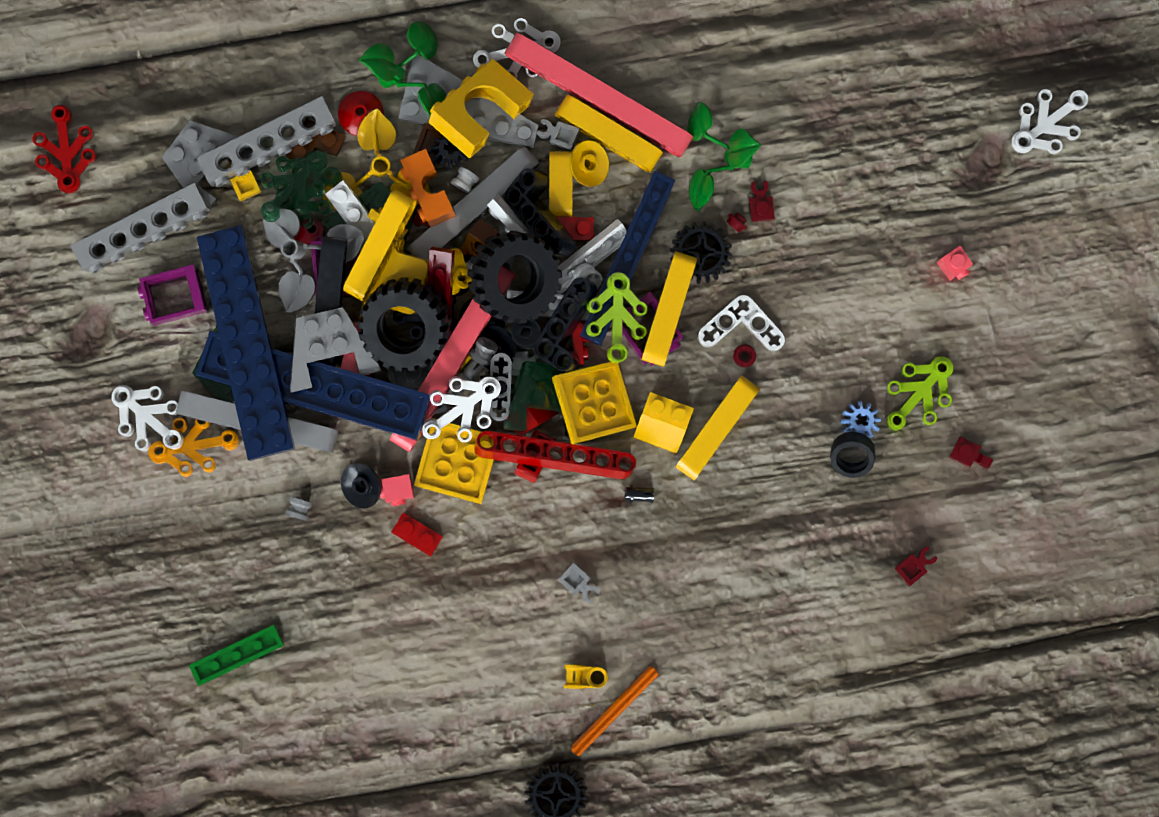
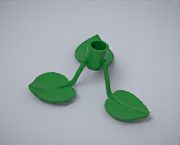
M416 21L407 30L408 41L416 49L408 58L396 65L392 49L384 43H377L369 47L362 54L359 62L369 68L384 88L394 85L397 88L402 86L422 87L418 91V98L424 110L431 116L430 110L433 105L438 101L443 102L445 100V91L436 83H431L427 86L426 83L402 82L405 77V71L402 67L418 56L419 53L424 59L428 60L434 57L438 48L437 38L431 27L425 22Z
M698 102L692 110L688 120L687 131L693 136L692 140L699 141L704 136L708 140L728 149L724 155V160L728 165L710 168L706 172L704 169L699 168L692 175L689 183V198L694 209L699 212L709 201L714 191V179L710 174L723 170H733L734 168H749L752 163V156L761 146L746 129L736 130L730 139L729 145L710 136L707 131L712 126V113L703 102Z

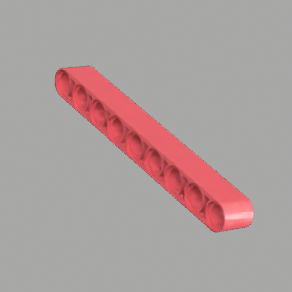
M516 33L504 52L513 61L677 157L681 158L693 139V136L687 131L522 34Z
M502 266L498 274V287L504 296L516 274ZM472 299L419 388V392L431 394V392L439 390L446 394L450 387L449 380L457 376L470 351L476 344L477 338L480 337L492 317L489 313L484 312L480 308V304L476 303L474 299ZM435 395L433 400L436 402L440 401L441 395ZM431 401L425 420L431 419L438 407L433 405ZM392 434L390 438L391 442L408 452H411L417 443L416 440Z

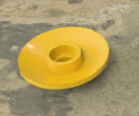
M587 140L578 143L570 156L571 172L574 178L584 186L594 187L601 184L609 171V159L606 151L595 141Z

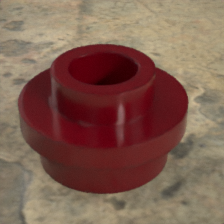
M738 212L728 214L729 218L726 222L736 231L741 233L743 229L746 230L748 228L745 224L747 220Z
M742 344L734 350L733 360L740 367H750L756 360V351L752 346ZM742 352L748 353V360H742L740 354Z

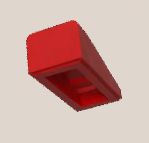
M536 429L531 437L551 441L556 440ZM531 448L527 449L530 455H537V453L530 451ZM518 464L514 474L535 483L543 467ZM523 465L526 466V467H528V468H530V469H532V470H535V472H533V471H531V470H529V469L523 467Z

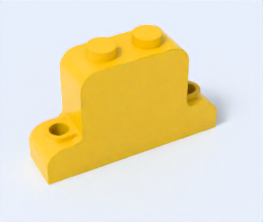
M402 237L399 238L373 292L381 284L385 285L387 281L392 279L398 281L401 277H408L409 282H412L414 278L420 279L421 285L426 286L428 283L429 260L404 253L405 240ZM397 306L390 308L406 314H417L414 310L407 307Z

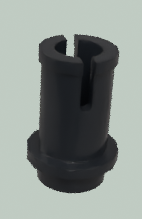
M630 485V487L625 488V501H629L631 504L633 501L653 503L654 488H635L633 485Z

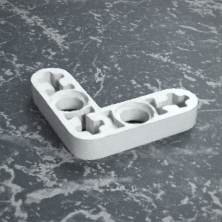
M746 295L735 298L709 321L698 334V341L702 346L707 348L713 347L739 323L743 322L769 351H778L785 342L783 333L758 305ZM738 301L742 303L747 301L749 303L747 306L748 311L741 310L737 314L741 318L737 320L734 313L728 309L732 308L735 311L739 307ZM723 315H728L732 319V325L728 328L722 327L719 323V319ZM755 317L764 319L765 327L763 329L757 330L752 326V320ZM715 323L717 329L723 332V334L719 335L717 331L712 337L713 342L709 340L705 342L703 340L705 336L703 332L710 333L715 328L711 325ZM769 326L773 329L769 331L771 336L775 337L777 335L780 338L778 346L775 344L769 345L770 338L767 335L762 338L760 335Z

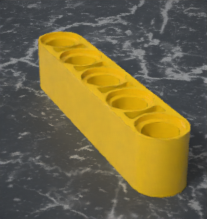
M566 95L555 113V116L561 121L579 128L580 132L646 172H652L663 154L656 146L573 96Z
M396 189L391 192L344 284L343 291L362 302L367 301L415 209L416 200Z
M675 251L641 360L664 367L697 262L696 257Z
M741 375L675 467L692 480H695L761 388Z

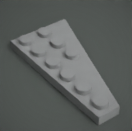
M420 55L412 59L407 82L426 83L427 86L431 83H436L445 91L446 95L453 88L457 90L463 81ZM405 87L399 120L424 125V123L431 125L428 123L430 116L424 110L418 98V91L422 87ZM474 98L465 102L468 114L490 133L488 136L489 140L534 149L536 132L539 127L536 123L522 115L513 119L496 103L488 99Z

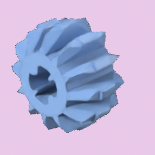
M862 401L857 402V408L850 404L848 407L851 412L844 410L842 413L848 419L841 420V424L849 425V427L843 430L844 433L852 430L872 438L873 433L871 430L879 431L880 429L874 423L881 422V418L873 417V415L879 412L878 409L870 412L871 403H867L863 409ZM857 415L860 418H862L863 416L865 417V426H863L862 424H856V421L858 420V418H856Z

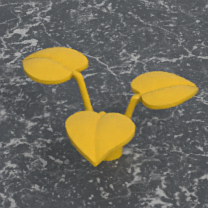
M375 109L364 118L357 133L358 143L363 150L370 151L374 149L376 158L373 159L370 165V171L356 183L354 177L349 173L338 172L332 175L326 183L322 199L323 204L329 208L335 209L325 194L343 180L347 182L359 200L362 201L363 192L358 186L371 175L383 177L387 174L394 181L390 187V194L396 189L411 197L408 190L412 188L410 181L405 182L400 171L397 178L394 177L392 171L389 170V160L379 153V150L385 151L392 147L396 140V131L392 123L380 110ZM426 183L425 191L430 193L429 186Z

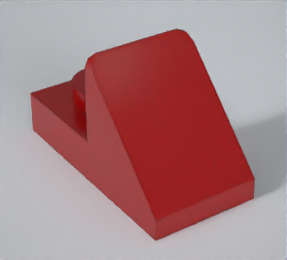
M579 322L573 332L574 353L580 359L579 367L584 366V361L588 360V347H583V343H593L580 337L584 328V324Z

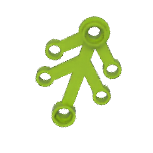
M621 272L611 274L607 280V289L597 298L587 303V310L590 313H597L601 311L602 304L613 296V306L597 321L588 324L586 327L587 334L595 337L612 320V346L607 350V357L612 363L623 362L628 355L626 347L622 345V320L631 329V335L634 339L640 340L647 334L646 328L640 325L623 306L624 297L632 305V313L635 316L640 317L647 312V305L644 302H640L629 289V278ZM616 280L621 283L620 288L615 287L614 283ZM592 302H596V303H597V305H598V309H597V310L592 309V307H591V303H592ZM637 305L643 308L642 313L637 312ZM592 325L597 327L596 333L591 332L590 328ZM637 328L641 329V336H638L636 334ZM613 350L619 352L618 358L613 357Z
M942 356L935 358L931 364L914 365L907 363L902 367V374L907 378L915 374H930L925 381L905 383L891 381L888 383L887 392L891 395H896L899 392L915 391L898 412H892L887 416L886 424L891 430H900L905 426V417L922 398L924 409L923 423L933 425L937 421V415L933 411L931 388L937 380L940 395L937 398V404L942 408L951 405L952 397L948 394L947 378L953 372V364L948 358ZM939 364L945 365V372H940L938 370ZM907 366L913 369V373L910 375L905 372ZM891 384H896L898 386L897 392H892L890 390ZM945 396L948 398L947 405L941 403V397ZM927 414L933 416V422L926 421ZM895 416H898L901 419V423L899 425L893 423V418Z

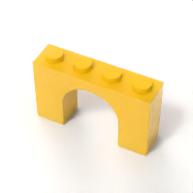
M492 59L487 64L482 63L472 77L467 76L457 90L453 88L446 95L443 102H436L430 110L432 114L428 123L468 158H471L485 146L490 133L468 114L465 102L474 98L491 100L515 119L529 107L534 94L498 62Z

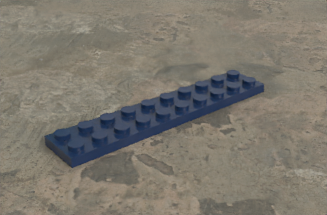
M242 225L198 236V246L248 461H253L294 450V441L244 228Z
M209 331L195 375L231 386L219 333ZM272 349L284 402L418 441L430 404V394L316 361L307 363L312 388L290 392L293 355Z

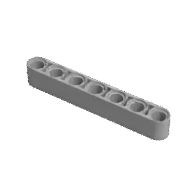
M525 146L520 148L453 207L456 217L430 227L406 249V252L409 255L429 260V249L432 246L446 249L489 211L487 204L497 194L502 199L504 198L506 190L523 169L536 170L540 162Z
M181 391L175 414L241 430L235 404ZM288 417L294 444L333 453L339 430Z

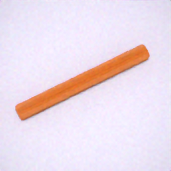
M649 666L571 746L572 752L580 756L659 675L658 671L654 667Z

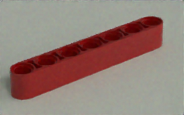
M493 431L481 432L474 445L475 453L481 458L615 479L629 478L636 467L635 457L627 452L572 445L570 443ZM487 441L492 447L484 448L480 442ZM511 445L515 450L509 452L503 446ZM533 448L538 454L530 455L527 449ZM550 452H557L561 458H552ZM573 456H581L584 462H576ZM596 459H603L606 462V466L597 464ZM619 463H626L629 466V469H622Z

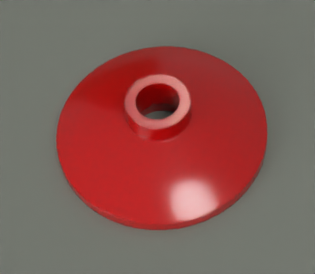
M356 91L347 95L340 103L338 119L346 132L357 136L358 129L364 118L375 109H379L384 115V109L380 100L372 93ZM359 108L364 109V114L361 116L356 114Z

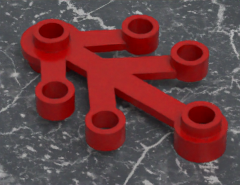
M57 105L52 109L51 116L57 123L60 148L50 142L42 132H36L32 137V141L38 147H43L62 162L63 171L51 164L50 159L43 154L36 157L35 164L40 169L48 171L57 178V185L62 192L71 194L80 188V175L90 163L96 160V153L92 149L86 148L81 152L82 159L72 169L73 158L84 144L93 138L94 132L89 126L80 127L78 130L79 136L70 146L67 123L71 120L72 114L66 106ZM63 110L64 115L60 118L57 117V112ZM84 130L90 131L87 137L82 136ZM43 136V142L37 143V137ZM91 152L92 158L89 160L85 159L86 153ZM45 158L46 164L40 166L39 161ZM67 178H72L70 185H65Z

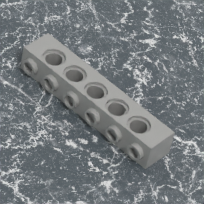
M321 96L197 157V160L208 183L212 187L215 185L220 187L227 184L229 178L235 175L240 177L249 173L250 168L256 165H266L271 161L270 158L278 154L279 156L288 154L292 151L291 148L298 144L303 146L313 140L312 137L318 134L323 136L334 130L333 127L337 125ZM313 118L316 120L313 127H304V122L307 119ZM292 128L295 130L291 138L283 137L286 129ZM266 139L274 140L271 148L265 149L262 147ZM246 149H252V156L248 159H243L242 152ZM225 159L232 160L230 168L221 169L222 161Z
M193 183L70 246L82 270L94 274L103 270V265L109 262H119L125 258V254L131 251L133 253L139 252L145 248V244L164 239L166 233L172 230L174 232L180 231L186 227V223L192 220L196 222L207 217L206 213L212 210L201 187ZM187 203V213L180 215V206ZM162 214H166L168 217L167 222L164 225H159V217ZM145 224L147 231L144 235L139 236L138 228ZM121 235L126 236V242L123 246H119L117 243ZM104 245L106 251L103 256L99 257L97 249Z

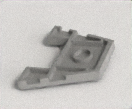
M189 121L162 158L183 188L193 183L200 185L205 175L197 157L240 136ZM244 150L242 152V158H250L253 154V150ZM202 189L210 208H212L217 199Z
M343 307L296 318L290 392L312 388L307 363L347 353H354L359 374L366 375L381 371L378 363L371 358L373 356L371 352H366L363 348L365 342L360 340L357 329Z

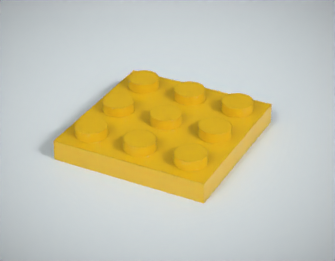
M608 362L552 377L572 445L637 427L618 363Z
M448 423L441 428V433L437 438H427L414 486L482 505L494 460L481 458L474 451L476 439L481 431L470 429L472 433L471 440L461 442L457 436L460 426ZM430 427L429 433L432 434L436 431L435 427ZM463 431L460 437L466 438L469 433ZM487 441L480 442L484 448L492 447Z

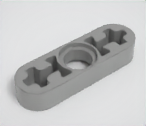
M504 353L494 355L490 363V376L494 377V373L499 374V368L494 365L495 362H499V358H504V362H508V366L503 367V375L508 374V378L502 376L495 377L498 381H504L507 384L506 392L497 396V398L507 397V402L502 400V408L506 409V413H502V417H497V414L493 412V409L498 407V400L493 401L492 399L489 414L493 420L498 422L505 421L509 417L511 406L512 362L510 357ZM490 385V390H489V392H491V391L493 390V386H492V385Z

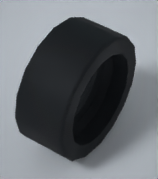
M845 432L839 435L831 446L830 460L832 467L840 475L849 478L861 477L867 474L873 468L875 462L874 443L869 437L859 432ZM855 446L865 450L867 456L865 460L859 463H848L839 457V452L845 447Z

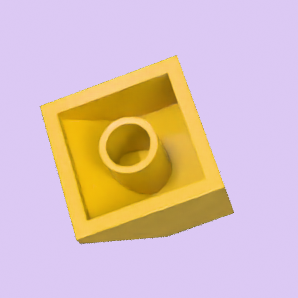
M650 392L633 438L677 454L694 408Z

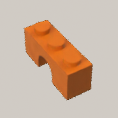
M424 149L400 160L403 168H400V172L404 181L409 180L412 188L408 189L410 195L414 200L419 201L421 206L418 213L422 222L427 221L430 227H433L456 217L444 190L435 194L425 191L427 181L438 176L427 150Z

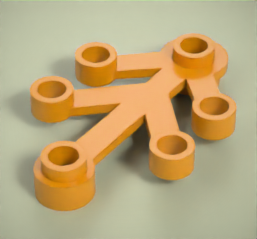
M176 418L172 422V430L184 433L188 425L183 418ZM195 419L196 424L184 438L183 445L179 449H170L164 445L163 441H156L149 447L148 455L154 463L162 464L167 462L176 468L183 477H188L193 473L192 465L188 461L181 462L173 455L183 453L198 463L205 472L210 473L215 470L216 462L213 458L205 457L196 450L222 446L224 449L231 451L239 446L240 439L233 430H226L221 436L196 440L201 432L210 426V422L199 424L200 420ZM178 423H184L182 428H176ZM229 435L232 436V440H231V441H229V442H226V441H225V438H226L227 436H229ZM177 436L172 438V444L177 439ZM162 448V454L157 455L156 451ZM207 462H212V466L209 468H206L205 464ZM184 466H189L187 472H182Z

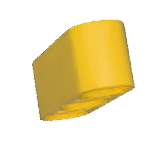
M550 151L549 210L555 217H572L573 174L570 168L572 151Z

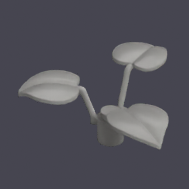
M265 208L263 211V223L268 240L275 247L281 248V253L285 257L290 258V263H293L298 270V273L294 271L287 272L279 282V295L284 304L285 311L289 313L295 312L305 307L312 300L316 290L314 278L309 275H303V269L298 264L297 259H301L305 255L306 249H321V245H308L294 240L293 237L300 231V219L295 212L289 209ZM348 224L336 225L327 233V237L347 239L346 262H350L357 257L365 240V234L359 228Z

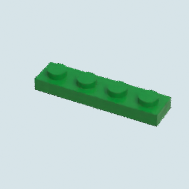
M274 624L190 664L189 668L197 685L201 686L285 645Z

